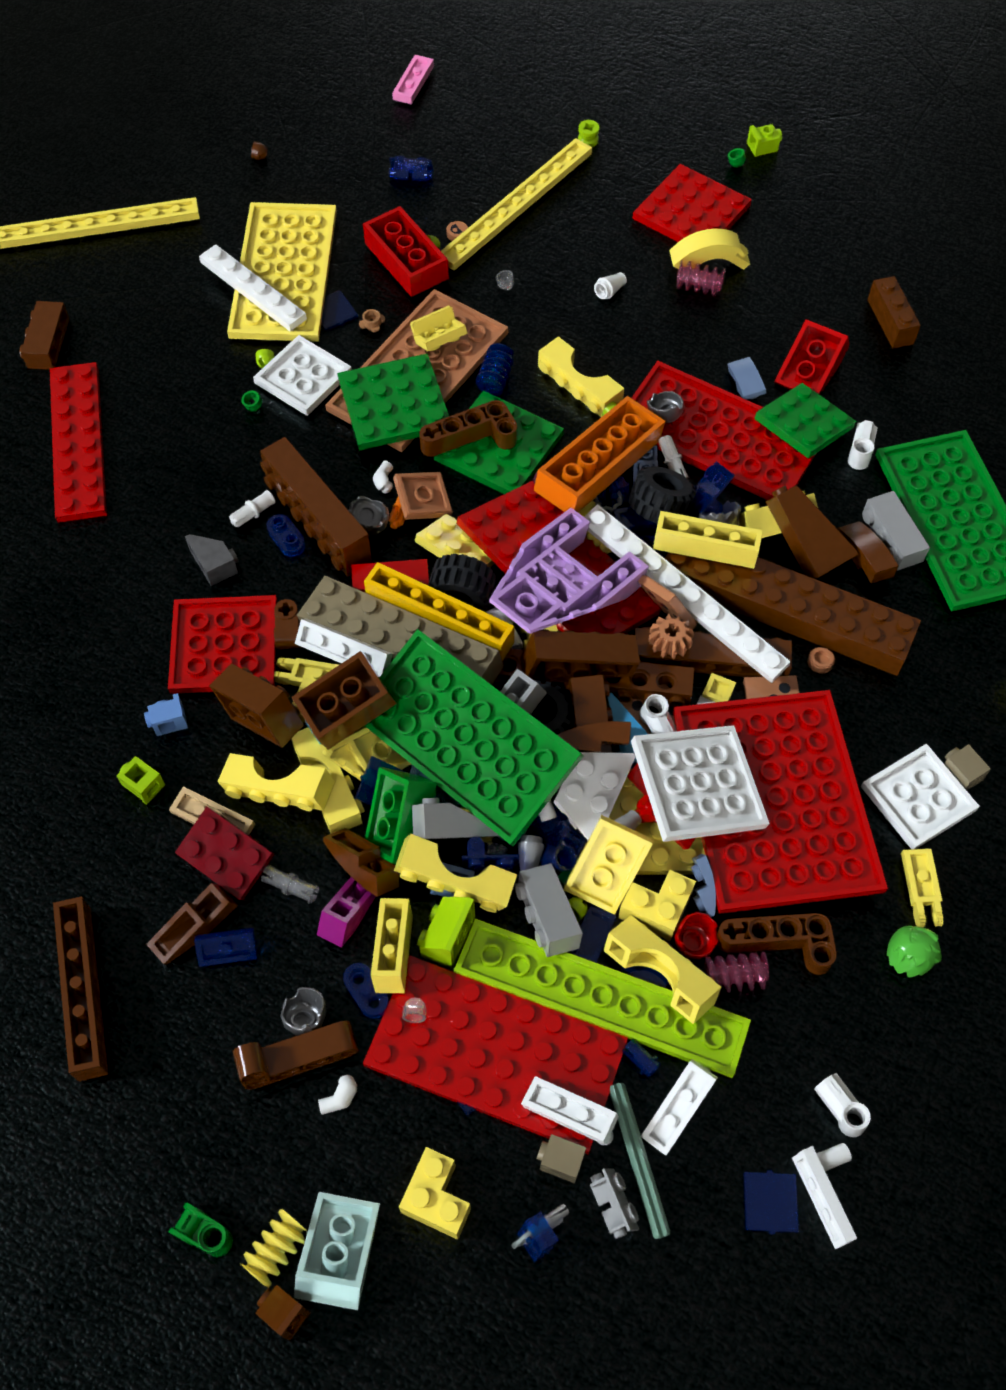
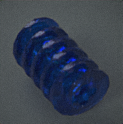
M495 343L487 349L476 378V384L482 392L484 390L494 396L502 394L513 365L512 357L514 354L510 347Z

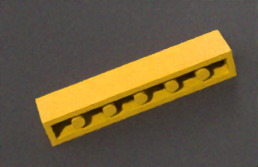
M377 562L364 580L367 594L497 649L502 661L514 644V625Z

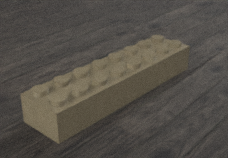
M328 576L323 577L297 614L300 622L301 619H309L392 653L391 662L418 629L491 685L504 667L499 650Z

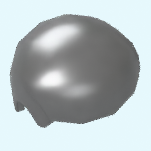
M673 391L653 393L651 400H647L648 410L665 420L666 424L677 420L685 406L682 397Z
M301 987L297 989L295 996L286 998L281 1011L284 1028L295 1035L319 1029L324 1022L327 1012L322 993L315 988Z

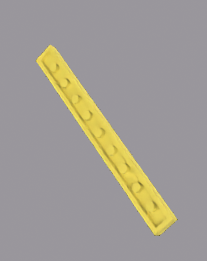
M577 138L570 142L441 250L448 259V267L455 271L592 154V147Z
M194 197L0 226V249L200 219L197 199Z

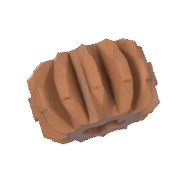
M668 614L666 620L659 617L656 620V624H652L650 627L649 644L653 645V652L661 651L662 659L667 654L673 660L677 654L684 656L693 644L694 632L693 629L689 628V621L681 622L680 615L676 619H672L670 614Z

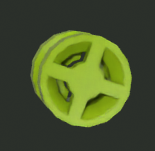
M593 120L582 121L579 124L578 131L580 134L578 135V140L591 147L596 146L599 137L598 123Z

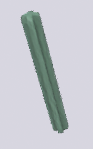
M624 1083L614 1084L610 1086V1096L615 1112L619 1116L618 1122L653 1237L661 1239L670 1234V1228Z

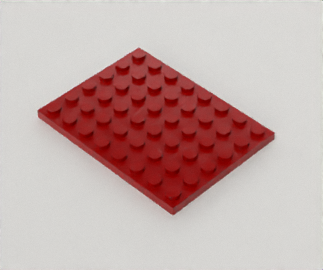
M830 690L674 707L673 716L677 731L735 726L770 823L765 829L701 837L704 852L714 878L716 904L719 914L885 893L888 890Z

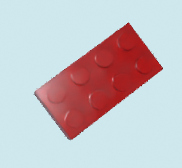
M401 206L363 223L365 244L411 297L449 279L448 259Z

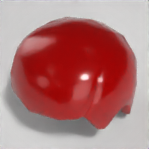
M695 912L685 916L675 929L674 938L677 949L682 955L691 959L699 960L709 956L718 944L716 934L717 923L705 913Z

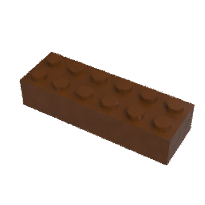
M286 437L260 450L262 457L260 465L266 474L264 477L266 485L270 490L274 489L277 492V496L284 506H289L294 519L304 524V529L310 538L315 537L320 550L324 554L328 553L335 568L338 571L342 570L349 577L352 575L351 565L372 563L369 535Z

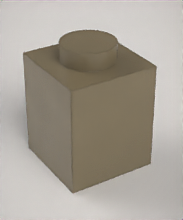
M969 744L960 750L956 747L945 756L946 762L944 765L966 791L983 781L990 771V767Z
M551 1134L549 1142L542 1141L537 1155V1159L542 1161L540 1170L575 1183L586 1147Z

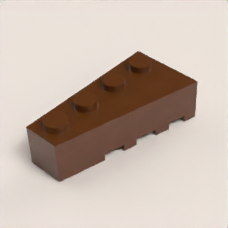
M542 629L531 634L520 657L521 669L525 675L533 680L545 679L552 683H556L557 678L561 677L575 678L603 675V678L632 676L640 664L636 635H626L624 633H580L571 630L559 632Z

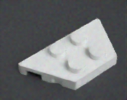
M580 752L584 757L561 785L553 803L562 813L567 815L571 825L575 830L578 828L587 840L600 816L603 815L609 818L636 757L635 754Z

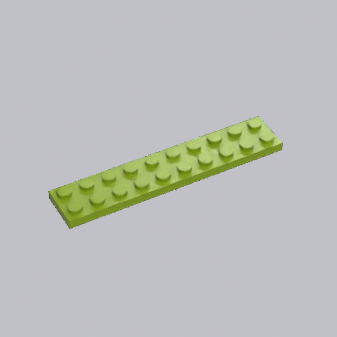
M475 919L454 969V972L623 1035L631 1041L687 1062L693 1059L701 1066H705L711 1071L730 1078L734 1077L751 1022L748 1018L713 1006L692 1024L670 1006L673 991L568 952L547 957L543 947L539 948L535 940Z

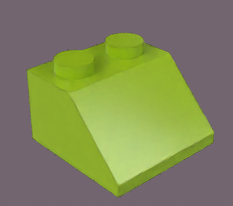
M443 897L439 905H434L429 920L432 922L428 930L423 929L417 945L420 946L421 957L453 969L475 920L474 899L470 897Z

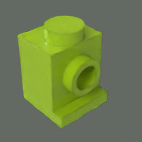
M773 124L755 128L754 125L750 126L747 144L754 156L777 152L782 140L781 130L779 128L775 129Z
M136 756L130 762L125 763L117 775L121 785L139 797L146 805L165 786L160 773Z

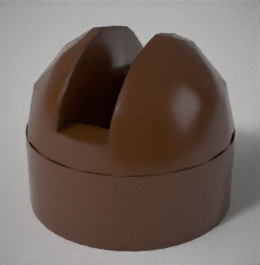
M254 141L251 158L263 160L267 156V147L260 142Z

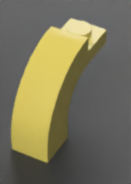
M707 229L693 233L679 241L669 250L673 266L688 275L699 265L712 259H725L742 269L750 265L748 250L743 244H740L738 234L726 229Z

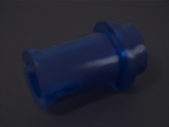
M632 1039L622 1050L623 1054L641 1070V1075L645 1074L647 1077H650L661 1065L657 1061L658 1057L649 1054L635 1039Z

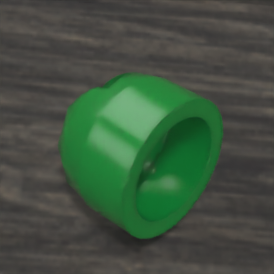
M736 148L728 153L731 166L738 168L745 163L746 156L743 149Z
M251 390L242 396V404L247 410L255 412L261 408L262 399L256 391ZM253 399L255 403L251 404L249 401Z

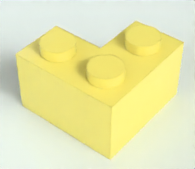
M669 870L659 894L632 882L620 907L618 918L625 920L632 915L639 922L645 924L654 934L671 942L677 924L680 922L692 895L696 881Z
M426 1147L399 1205V1209L402 1214L458 1240L471 1210L470 1203L445 1192L456 1167L455 1160Z

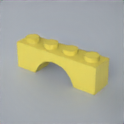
M558 336L539 350L538 367L543 373L551 376L559 386L572 393L574 398L587 405L593 413H597L602 417V412L609 403L614 401L618 404L623 400L624 388L608 375L587 377L577 372L573 367L575 349Z
M309 728L298 731L291 740L301 765L325 768L335 781L324 811H322L330 833L344 828L351 829L363 824L361 813H364V808L359 797L353 798L351 791L354 790V786L350 776H344L341 767L323 755L322 751L326 748L319 744Z
M231 753L218 779V783L224 788L225 793L232 798L240 799L241 797H246L258 803L269 801L282 807L293 805L305 811H312V809L324 811L335 783L325 768L300 765L292 774L285 778L267 780L264 779V769L254 757Z
M413 834L405 838L394 871L401 873L400 877L404 880L427 883V888L436 892L446 890L454 893L453 897H470L475 902L481 904L480 908L494 913L507 907L517 874L494 865L484 868L475 877L464 878L456 876L442 864L438 854V844Z
M632 915L609 932L604 952L625 969L634 966H644L660 972L672 987L673 998L670 1006L692 1024L715 1005L721 986Z

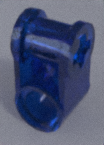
M563 818L554 827L548 845L541 857V865L552 863L556 873L572 869L587 842L583 834L570 825L568 819ZM557 855H558L559 858H560V864H559V862H558V860H557Z

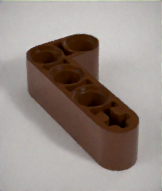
M498 400L490 401L423 426L419 432L420 449L424 455L433 457L488 436H492L499 448L505 450L512 449L517 444V423L504 402Z
M818 913L728 919L721 923L717 932V947L726 953L802 948L806 968L815 975H822L828 972L836 959V948L831 923L826 916ZM815 926L819 928L822 934L816 935L812 933L809 927ZM781 928L791 930L793 936H785L781 932ZM752 930H760L765 935V938L755 937ZM814 954L823 955L827 962L821 963L817 961Z
M340 1021L265 1047H261L258 1042L243 1044L233 1050V1056L240 1082L245 1089L251 1090L350 1057L358 1052V1047L351 1023L349 1021Z

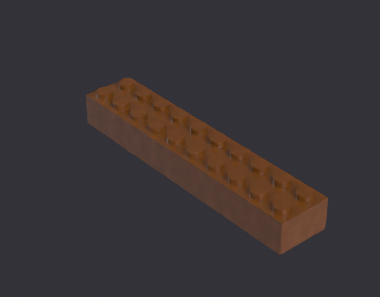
M670 552L665 557V560L724 608L898 676L906 660L921 622L920 619L757 557L754 569Z

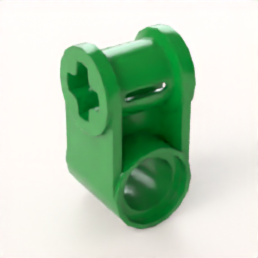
M186 1202L183 1206L185 1209L175 1227H171L168 1232L187 1244L198 1247L211 1256L221 1257L227 1254L233 1244L231 1232L220 1223L211 1219L209 1215ZM221 1232L222 1240L219 1245L210 1248L209 1239L212 1234Z

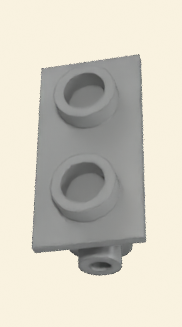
M603 1169L605 1177H603L602 1173L590 1177L592 1181L590 1187L599 1206L610 1202L611 1208L601 1213L609 1233L614 1234L615 1239H618L627 1234L625 1228L627 1231L639 1230L637 1224L639 1217L634 1205L627 1201L624 1194L626 1186L621 1175L618 1172L615 1173L614 1169Z

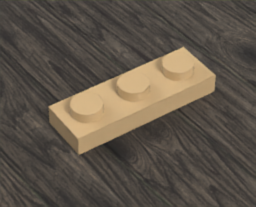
M185 787L181 789L169 809L172 814L195 824L206 806H208L248 835L255 826L253 820Z

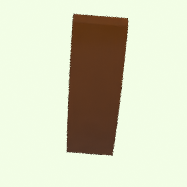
M860 521L837 528L858 552V555L854 556L852 560L857 569L863 568L871 584L894 577L899 565L885 544L870 528Z
M610 721L592 723L558 734V736L579 752L600 753L601 743L628 745L631 722Z
M346 828L323 837V842L343 869L363 888L376 897L399 887V873L394 871V864L381 858L379 846Z
M211 883L192 904L186 902L147 943V946L164 965H167L210 933L238 904L220 885Z

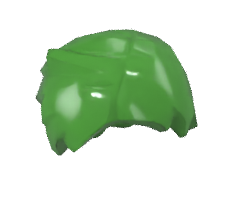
M904 926L898 929L888 944L887 956L889 957V964L894 966L899 974L906 972L908 977L922 976L936 963L941 962L942 955L938 935L929 929L919 926Z

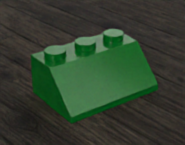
M379 767L365 839L380 847L381 858L396 864L405 838L413 834L412 805L422 804V799L435 798L436 782L420 775Z

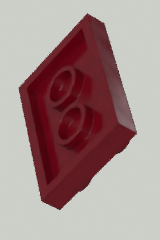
M206 806L175 851L178 856L239 900L245 899L275 855L274 852L208 806Z

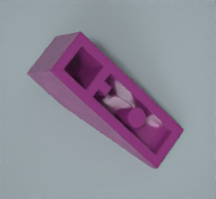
M350 877L322 910L317 935L342 948L356 931L376 896Z

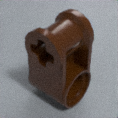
M290 599L281 600L275 605L274 640L276 650L303 648L295 644L300 626V620L297 617V605Z

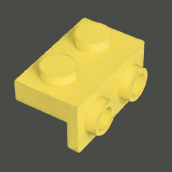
M451 306L441 308L410 323L415 343L426 351H435L441 345L447 342H455L461 336L467 334L466 326L455 319Z

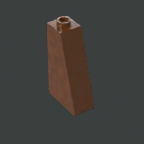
M797 485L789 489L783 486L772 492L774 497L766 501L804 575L813 579L818 578L858 555L856 549Z

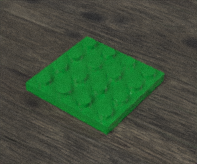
M428 353L337 373L359 451L417 438L423 426L449 417Z
M483 390L469 409L494 400L504 402L517 423V444L515 447L508 450L501 449L496 445L492 436H488L434 456V460L502 494H506L531 480L564 435V428Z

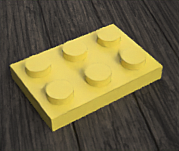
M445 514L416 534L415 542L437 557L442 558L446 554H463L483 561L488 567H492L495 564L456 524L457 520L448 514Z
M601 815L563 890L615 915L653 844V839Z

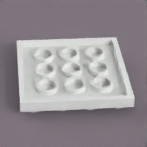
M734 725L637 735L632 738L631 744L663 842L765 829L770 824Z

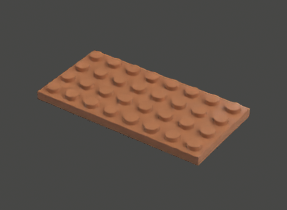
M434 289L360 368L428 353L444 403L446 404L508 334V326ZM451 306L455 319L466 326L467 334L461 336L455 342H447L441 345L435 351H426L417 345L410 323L441 308ZM340 389L326 404V411L351 424ZM415 438L387 445L403 452Z

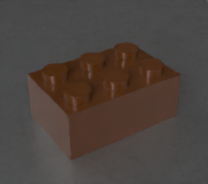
M361 651L292 696L293 701L315 737L327 750L397 704L369 660Z
M231 663L209 685L232 720L281 748L304 726L298 716L300 714L299 710L288 699L290 697L289 693L280 685L276 687L271 685L263 676L259 678L254 676L245 667L241 669Z

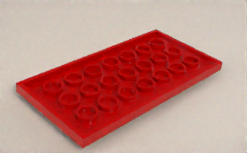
M660 361L655 363L632 396L633 400L648 409L647 400H651L653 393L673 391L680 395L684 401V410L677 420L668 424L665 423L661 437L666 435L672 437L678 454L682 455L681 461L766 500L773 498L772 492L783 486L789 489L798 485L816 456L815 454L808 459L755 420L756 412L762 409V406ZM657 443L656 446H658V450L662 451L659 443Z
M533 481L457 518L456 524L505 574L512 560L518 554L521 545L564 513V511L534 491L535 483ZM587 534L584 542L569 553L571 557L597 577L615 563L599 546L594 545L593 540L587 538ZM640 587L625 600L556 624L561 632L571 630L580 633L627 634L658 616L662 609Z
M409 955L405 993L392 994L364 1059L363 1066L550 1139L552 1134L586 1147L585 1153L589 1154L593 1139L524 1108L521 1103L536 1076L605 1107L610 1093V1086H612L628 1037Z

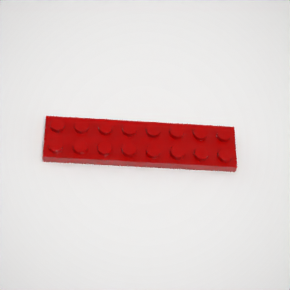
M96 362L50 368L55 518L59 523L107 516L99 368Z

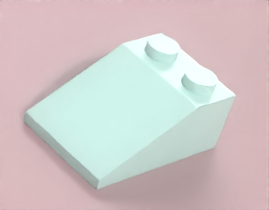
M318 1192L295 1277L294 1298L358 1310L380 1203Z

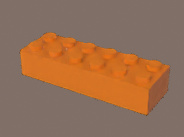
M626 396L538 469L534 491L564 512L569 508H573L577 512L581 511L658 443L666 421Z

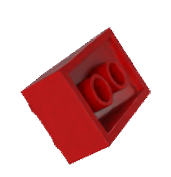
M805 320L774 382L788 389H793L799 384L804 383L820 395L838 369L850 346L848 336L812 321Z

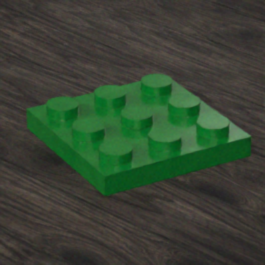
M804 383L799 384L757 411L755 415V420L808 459L853 429L856 423L853 418Z

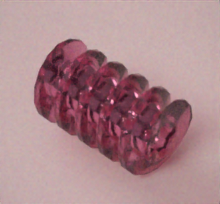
M682 260L677 275V288L680 289L685 283V288L689 291L694 285L696 293L702 287L703 294L705 295L711 289L712 296L715 297L718 291H721L726 269L724 268L718 274L716 266L712 272H709V265L707 264L703 270H700V263H697L692 268L691 261H688L687 265L683 266Z
M753 952L749 955V959L742 953L738 955L737 960L734 955L730 954L726 957V961L719 955L715 957L714 963L707 956L705 958V974L713 978L718 985H724L727 993L731 992V987L734 983L738 991L741 992L743 984L746 982L752 991L757 981L763 990L766 988V982L769 977L768 961L765 952L761 953L760 958L757 953Z

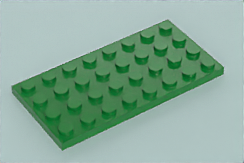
M963 430L877 449L875 456L892 491L896 493L930 547L925 559L951 612L1006 599V504L967 431Z
M418 629L380 676V679L397 704L365 725L366 728L430 780L436 782L441 789L513 847L584 757L582 753Z

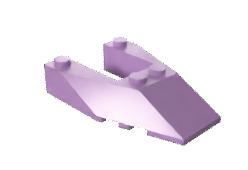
M569 508L521 545L518 554L512 560L508 571L502 577L489 602L531 634L627 599L641 587L638 580L643 575H646L649 566L631 552H628L597 577L569 555L570 552L584 542L590 521L577 511Z

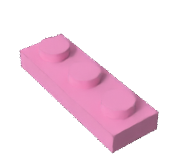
M414 55L392 93L393 100L412 104L434 67V59Z

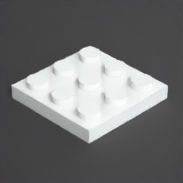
M298 335L253 378L255 384L308 416L340 385L337 373L352 370V367Z
M927 744L867 779L861 785V788L911 849L919 848L976 812L980 807Z

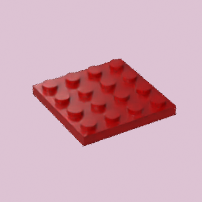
M679 164L633 212V219L679 242L685 237L702 230H729L751 206L752 199Z
M276 595L174 600L168 680L170 694L213 692L209 685L231 663L241 669L243 667L249 669L258 678L263 676L271 685L275 686L276 647L274 640V609L277 604Z

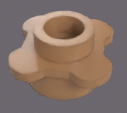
M366 310L362 315L363 320L359 322V326L362 329L367 328L372 332H378L381 323L385 322V317L380 315L377 310Z

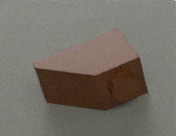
M278 1285L273 1290L268 1288L257 1302L259 1309L256 1311V1314L275 1332L289 1341L310 1314L306 1308Z

